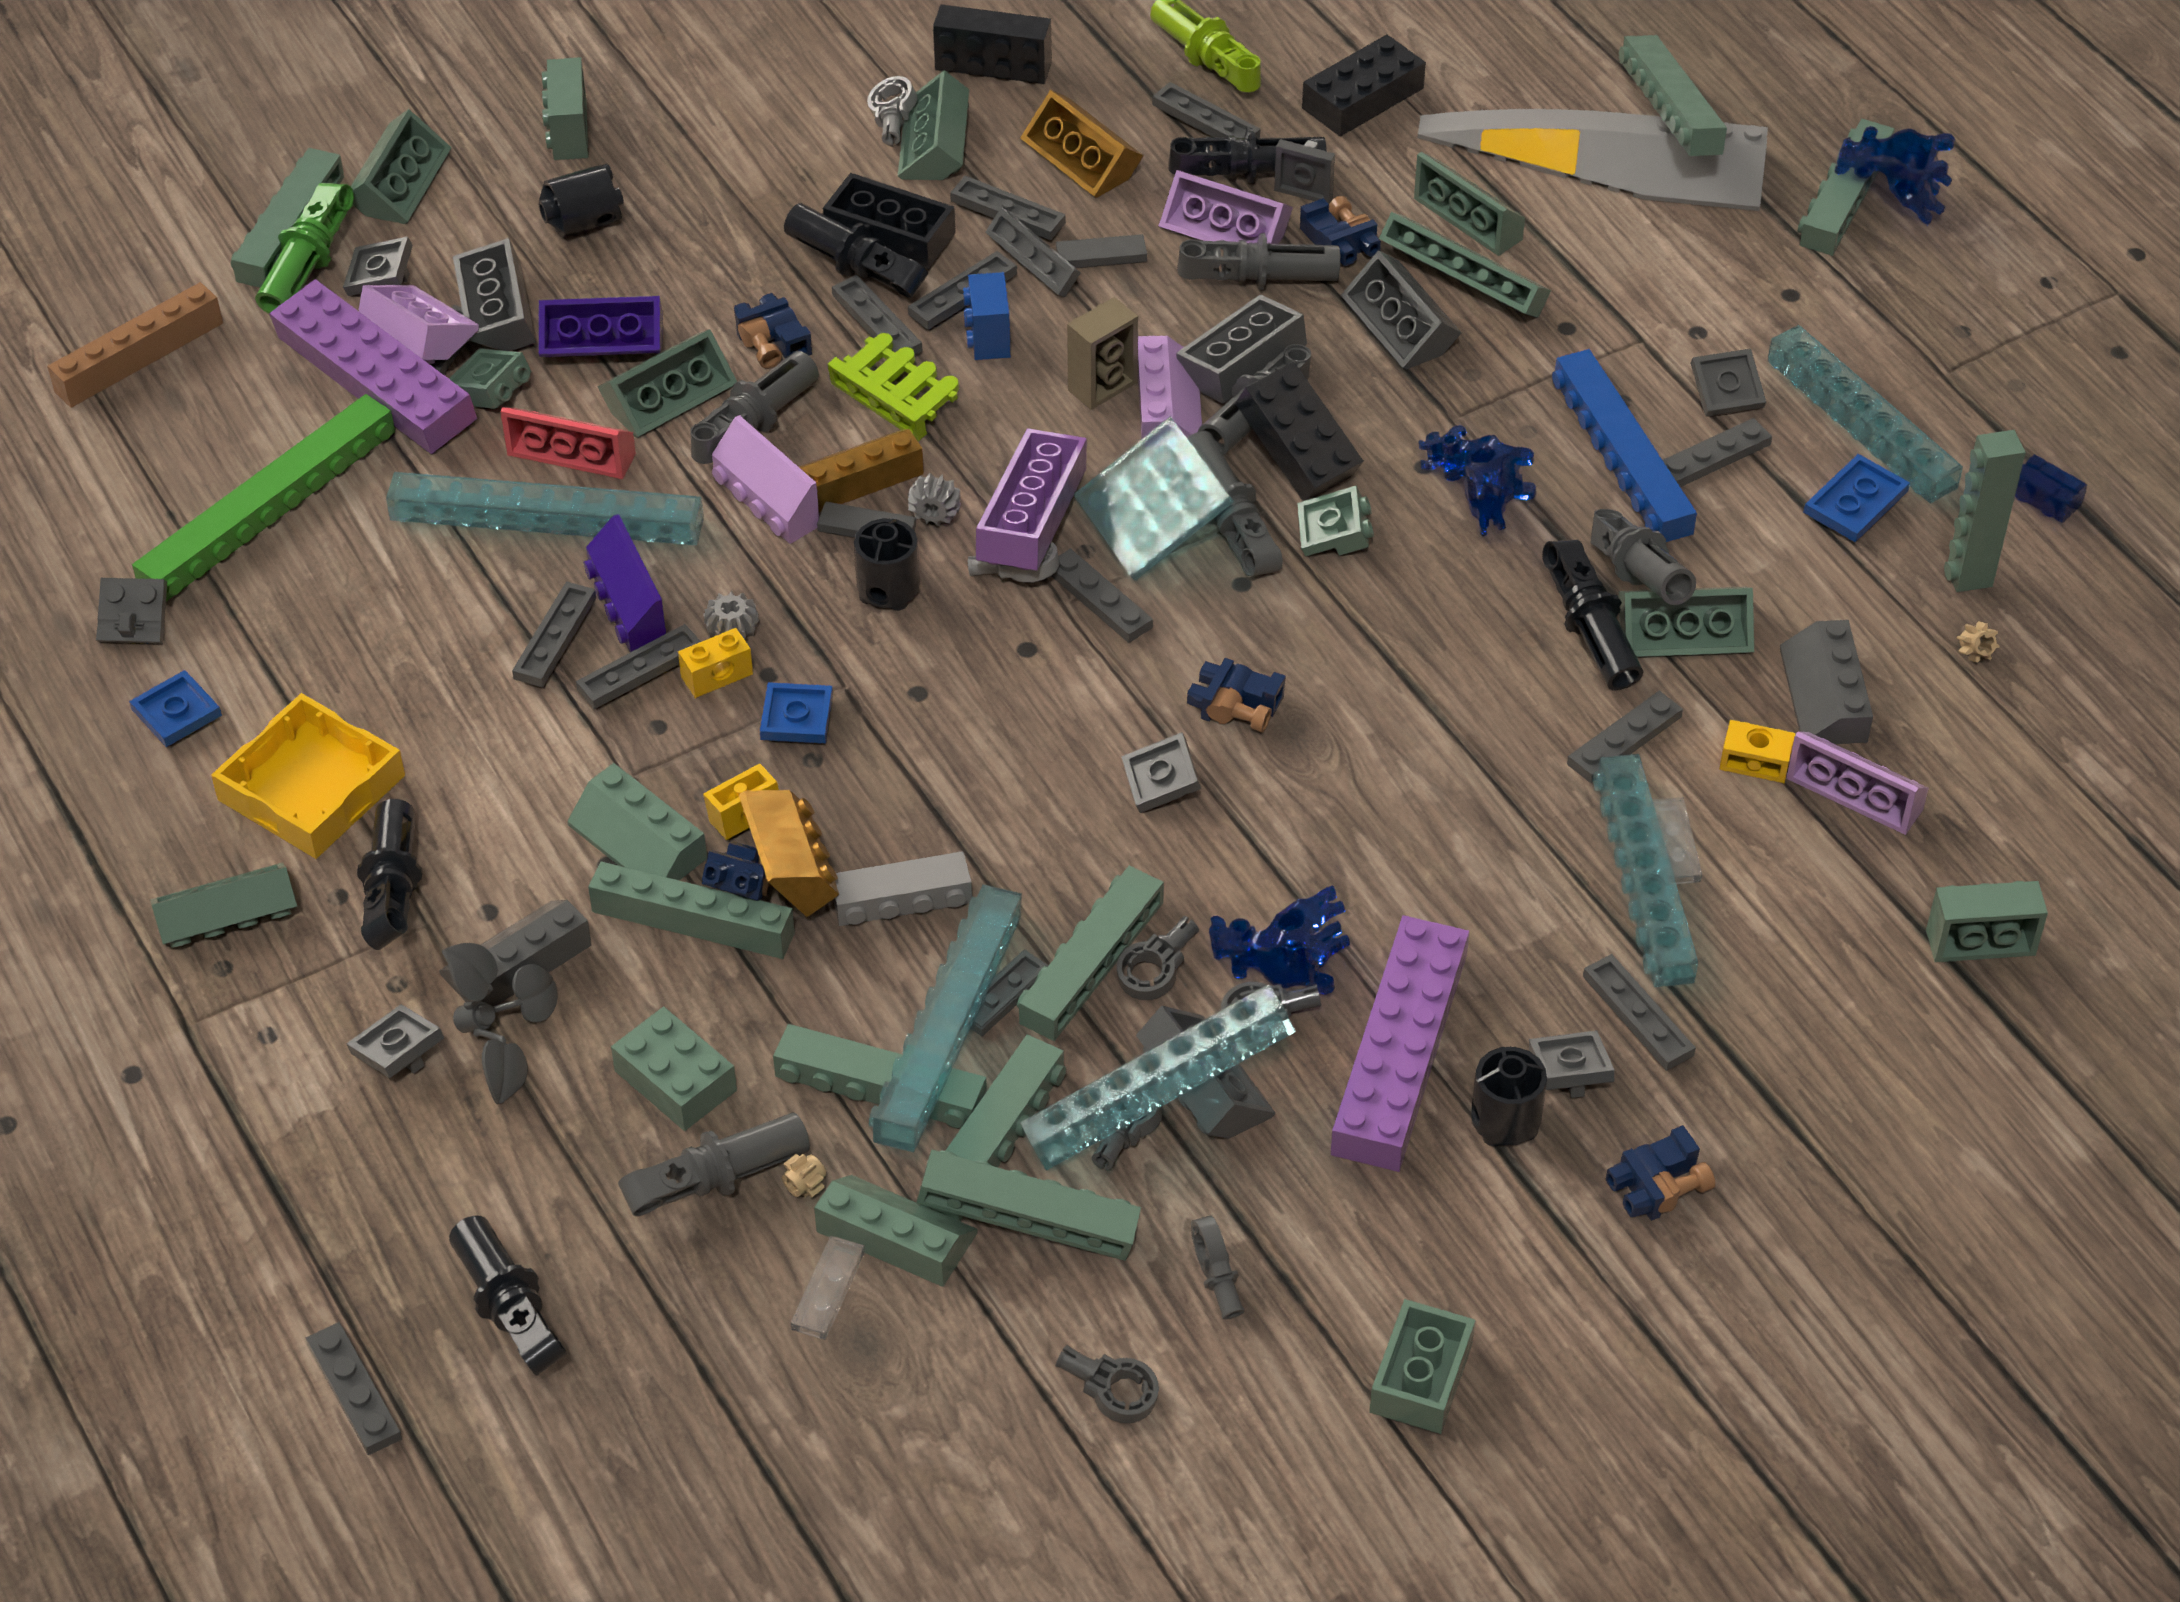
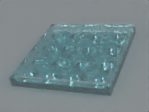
M1171 416L1074 494L1096 528L1135 581L1234 502Z

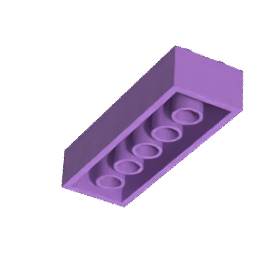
M1026 429L976 528V560L993 565L1001 564L1018 567L1022 570H1038L1086 470L1087 438Z

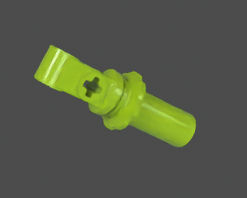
M1156 0L1150 12L1151 20L1185 46V55L1194 66L1204 64L1209 69L1215 70L1218 75L1227 79L1240 91L1253 92L1260 88V58L1247 50L1241 43L1235 41L1223 19L1219 17L1204 18L1181 0Z

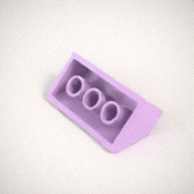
M1176 170L1159 227L1203 241L1224 240L1239 242V240H1246L1247 243H1257L1259 234L1265 233L1267 243L1279 244L1285 234L1293 207Z
M363 285L359 312L428 364L435 363V360H448L478 331L479 324L414 285Z
M1138 336V391L1142 449L1179 448L1180 444L1187 437L1197 433L1198 429L1202 426L1200 390L1176 357V353L1184 347L1168 336Z
M740 415L735 417L712 453L713 477L720 485L724 484L732 492L736 500L744 502L751 509L755 517L763 519L775 535L783 537L791 544L817 528L819 512L816 482Z
M1798 731L1794 737L1786 779L1904 835L1907 834L1924 809L1928 792L1927 787L1810 732Z

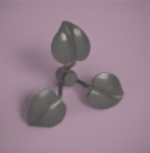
M461 943L442 950V953L449 965L451 977L457 991L468 1001L456 1008L453 1015L454 1024L462 1033L474 1031L475 1037L483 1036L493 1039L488 1040L483 1047L482 1065L495 1104H501L522 1087L527 1077V1061L522 1049L517 1044H506L504 1036L484 1029L489 1028L494 1022L496 1012L519 1005L526 1021L536 1023L546 1020L556 1007L558 998L557 987L553 977L545 969L535 964L524 965L515 972L512 983L513 991L518 999L492 1007L480 1001L493 991L490 983L497 977L498 968L493 955L488 949L479 944Z

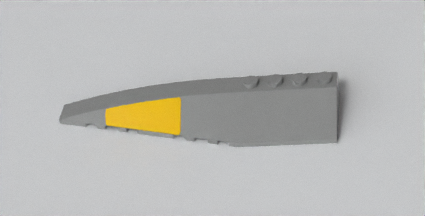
M1501 109L1421 115L1417 138L1451 148L1456 146V144L1461 145L1467 149V152L1477 155L1480 151L1494 154V159L1506 162L1508 158L1520 161V166L1562 178H1566L1568 175L1575 176L1580 180V183L1591 185L1592 182L1608 185L1607 190L1617 193L1621 189L1633 192V197L1639 199L1760 211L1768 127L1723 122L1727 127L1723 155L1689 156L1659 116L1604 111Z

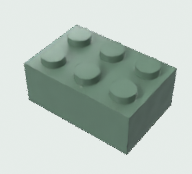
M581 57L548 59L547 71L542 72L543 89H547L542 90L543 107L546 108L542 109L543 124L547 130H550L545 132L547 149L553 150L554 160L588 158L587 98Z
M2015 881L1998 884L1982 883L1968 886L1950 885L1936 888L1926 928L1934 962L2036 956L2048 915L2039 881Z
M664 1006L611 1046L615 1072L683 1131L689 1129L737 1091L734 1065Z
M1404 1299L1372 1386L1369 1413L1441 1434L1473 1344L1476 1320Z

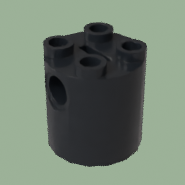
M609 164L597 165L544 181L538 203L543 221L552 225L560 237L622 219L619 205H623L624 200L619 187L614 188L613 174Z
M889 518L873 520L863 525L855 534L854 539L856 584L859 599L865 604H871L876 607L891 608L895 611L903 610L907 607L908 602L916 596L920 586L918 539L915 530L905 522Z
M1500 1047L1494 1049L1480 1059L1476 1068L1471 1107L1472 1124L1477 1132L1483 1136L1484 1142L1489 1146L1517 1145L1537 1137L1542 1121L1547 1073L1540 1058L1528 1050L1519 1047Z

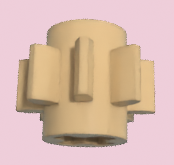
M1980 621L1977 622L1976 627L1965 624L1966 630L1960 636H1957L1961 645L1958 652L1969 655V660L1977 663L1980 657L1991 660V654L2000 646L1997 644L1995 637L1998 631L1988 629V623Z
M795 1154L783 1164L787 1169L782 1176L783 1184L795 1197L803 1195L806 1198L809 1195L813 1198L825 1188L821 1181L826 1176V1170L814 1155L810 1154L806 1157L804 1154L800 1156Z

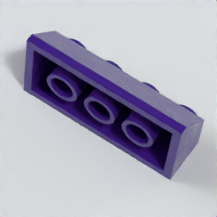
M660 296L539 300V357L661 353L663 343V310Z
M614 515L587 545L588 560L583 563L589 580L593 578L595 580L594 588L599 601L605 600L606 602L604 607L609 622L615 621L616 623L615 631L620 644L626 643L631 653L665 635L666 628L662 599L620 515Z

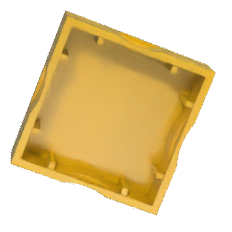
M301 693L278 713L256 738L243 745L214 771L211 777L218 801L317 859L405 776L401 752L398 748L365 729L347 723L334 711Z

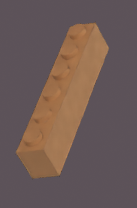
M199 282L51 363L47 367L54 392L72 408L222 325L223 320L217 296Z

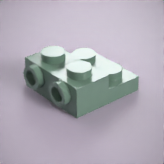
M478 349L449 379L470 394L475 407L496 409L511 398L512 392L529 380L532 371L522 352Z
M1357 486L1297 503L1301 549L1305 556L1336 548L1340 556L1369 547L1368 538L1374 537V531L1370 520L1366 519V515L1372 514L1367 496L1362 497Z

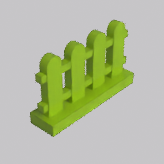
M881 333L874 339L869 336L864 340L865 346L853 357L847 355L843 361L835 357L827 364L832 385L900 430L910 429L918 442L927 435L925 421L928 419L932 422L937 417L936 411L948 400L954 402L958 398L959 383L956 377L945 376L940 381L936 380L937 369L933 362L926 361L916 367L913 365L915 362L913 349L903 347L896 353L893 352V339L888 333ZM881 358L887 359L875 371L870 369ZM903 372L909 374L896 386L892 384ZM926 386L931 388L920 399L914 398Z

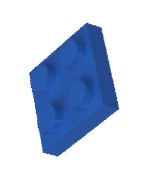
M186 670L129 701L131 710L165 747L222 716L217 703Z
M768 682L760 726V740L826 743L833 687L828 685Z

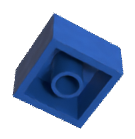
M1004 272L968 275V287H963L964 306L969 305V308L964 310L965 328L971 327V330H966L967 348H973L974 360L1011 358L1010 316Z

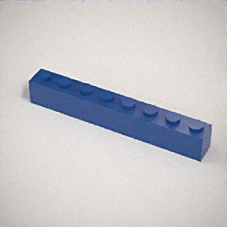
M1587 349L1556 358L1555 371L1552 373L1554 386L1560 389L1565 396L1568 408L1574 410L1581 428L1586 429L1590 435L1594 448L1601 452L1608 470H1612L1617 477L1620 489L1626 491L1631 499L1633 509L1639 512L1644 519L1645 526L1653 531H1659L1665 537L1666 542L1693 535L1697 516L1696 510L1591 350Z

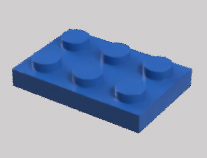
M1857 454L1805 503L1803 513L1856 542L1908 492L1910 482L1866 457Z

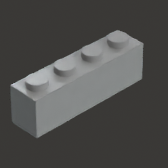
M963 851L836 873L838 879L835 883L840 895L835 897L833 902L839 926L856 925L878 919H891L901 915L925 913L930 910L959 907L972 903L971 879Z

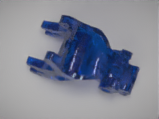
M1869 126L1865 128L1861 141L1854 142L1850 137L1843 140L1837 160L1838 166H1835L1834 170L1836 174H1845L1852 167L1855 174L1864 179L1870 177L1874 171H1881L1888 179L1889 190L1902 206L1912 209L1926 225L1930 224L1933 215L1928 210L1934 211L1939 215L1944 212L1945 206L1934 197L1940 190V186L1935 180L1948 187L1952 182V178L1947 174L1949 169L1948 163L1944 160H1938L1937 155L1938 151L1953 149L1956 140L1952 134L1924 135L1909 128L1900 130L1888 138L1877 139L1878 129Z
M1462 425L1452 427L1442 437H1440L1439 432L1429 433L1426 436L1425 442L1422 440L1418 441L1419 448L1427 450L1428 458L1427 461H1420L1421 468L1431 470L1440 466L1443 469L1445 479L1448 481H1457L1464 476L1465 496L1472 516L1479 520V529L1482 537L1488 535L1487 527H1489L1490 519H1493V524L1498 526L1500 531L1506 529L1503 513L1506 510V504L1510 500H1530L1536 497V485L1531 482H1523L1522 474H1519L1520 466H1530L1534 463V452L1531 449L1506 445L1500 442L1495 435H1487L1476 440L1461 439V435H1467L1466 428Z
M1332 885L1310 898L1297 899L1277 913L1271 924L1259 932L1256 931L1254 926H1250L1246 919H1235L1230 923L1229 927H1226V922L1222 917L1213 916L1210 919L1212 925L1209 928L1213 956L1216 960H1220L1223 957L1231 958L1232 974L1236 979L1246 978L1247 970L1251 967L1260 971L1271 984H1281L1282 989L1293 986L1309 987L1317 984L1318 992L1327 995L1335 989L1334 978L1329 974L1320 972L1319 969L1325 966L1333 954L1350 946V939L1347 935L1335 938V936L1342 933L1339 921L1328 925L1317 934L1314 933L1318 932L1329 919L1344 913L1345 905L1342 901L1329 903L1337 898L1336 890Z

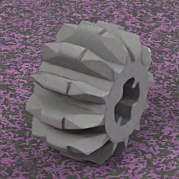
M931 473L926 478L919 476L912 487H910L908 493V510L915 513L916 519H925L926 525L930 521L934 522L937 526H940L942 522L950 523L954 516H956V513L959 512L961 505L960 489L954 487V480L945 481L943 474L939 478H935Z
M732 591L728 596L718 593L716 600H709L704 613V623H706L709 636L713 637L737 628L745 640L746 636H754L755 627L758 626L759 622L758 612H756V605L753 599H747L744 593L735 596Z

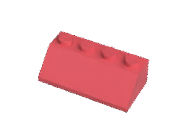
M502 407L500 411L506 450L509 456L623 479L636 455L633 432L519 408Z

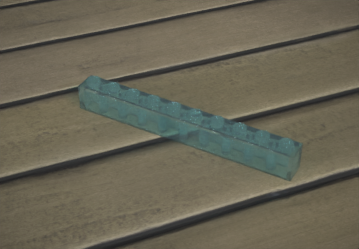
M394 472L386 496L389 518L392 521L595 537L612 516L619 514L631 539L647 542L698 545L704 520L701 496Z
M982 885L978 896L971 898L968 907L967 919L962 918L960 921L956 942H950L947 951L946 964H940L936 976L935 987L930 986L928 989L925 1009L917 1012L913 1034L908 1033L905 1038L902 1058L897 1057L892 1068V1079L890 1082L885 1081L880 1096L881 1102L879 1106L874 1105L871 1110L869 1126L873 1127V1143L915 1152L1021 919L1022 893Z

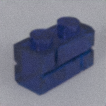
M2034 454L2026 461V464L2022 465L2015 497L2019 501L2027 502L2041 510L2045 516L2053 517L2064 523L2072 513L2081 507L2088 485Z

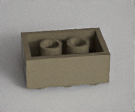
M1115 297L1103 304H1099L1091 311L1067 324L1068 391L1090 410L1138 383V316Z

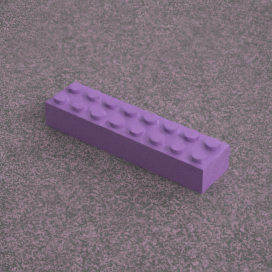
M316 279L269 313L279 339L358 399L367 394L390 409L394 426L430 454L434 453L477 419L469 393Z
M1402 915L1332 1130V1156L1400 1172L1467 957L1468 930Z

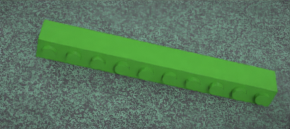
M367 394L363 395L134 562L132 567L135 578L166 580V601H168L197 578L203 576L205 572L220 561L226 559L243 544L249 542L266 527L272 525L289 510L295 508L312 493L318 491L335 476L341 474L354 462L364 457L377 445L387 440L395 433L391 410Z

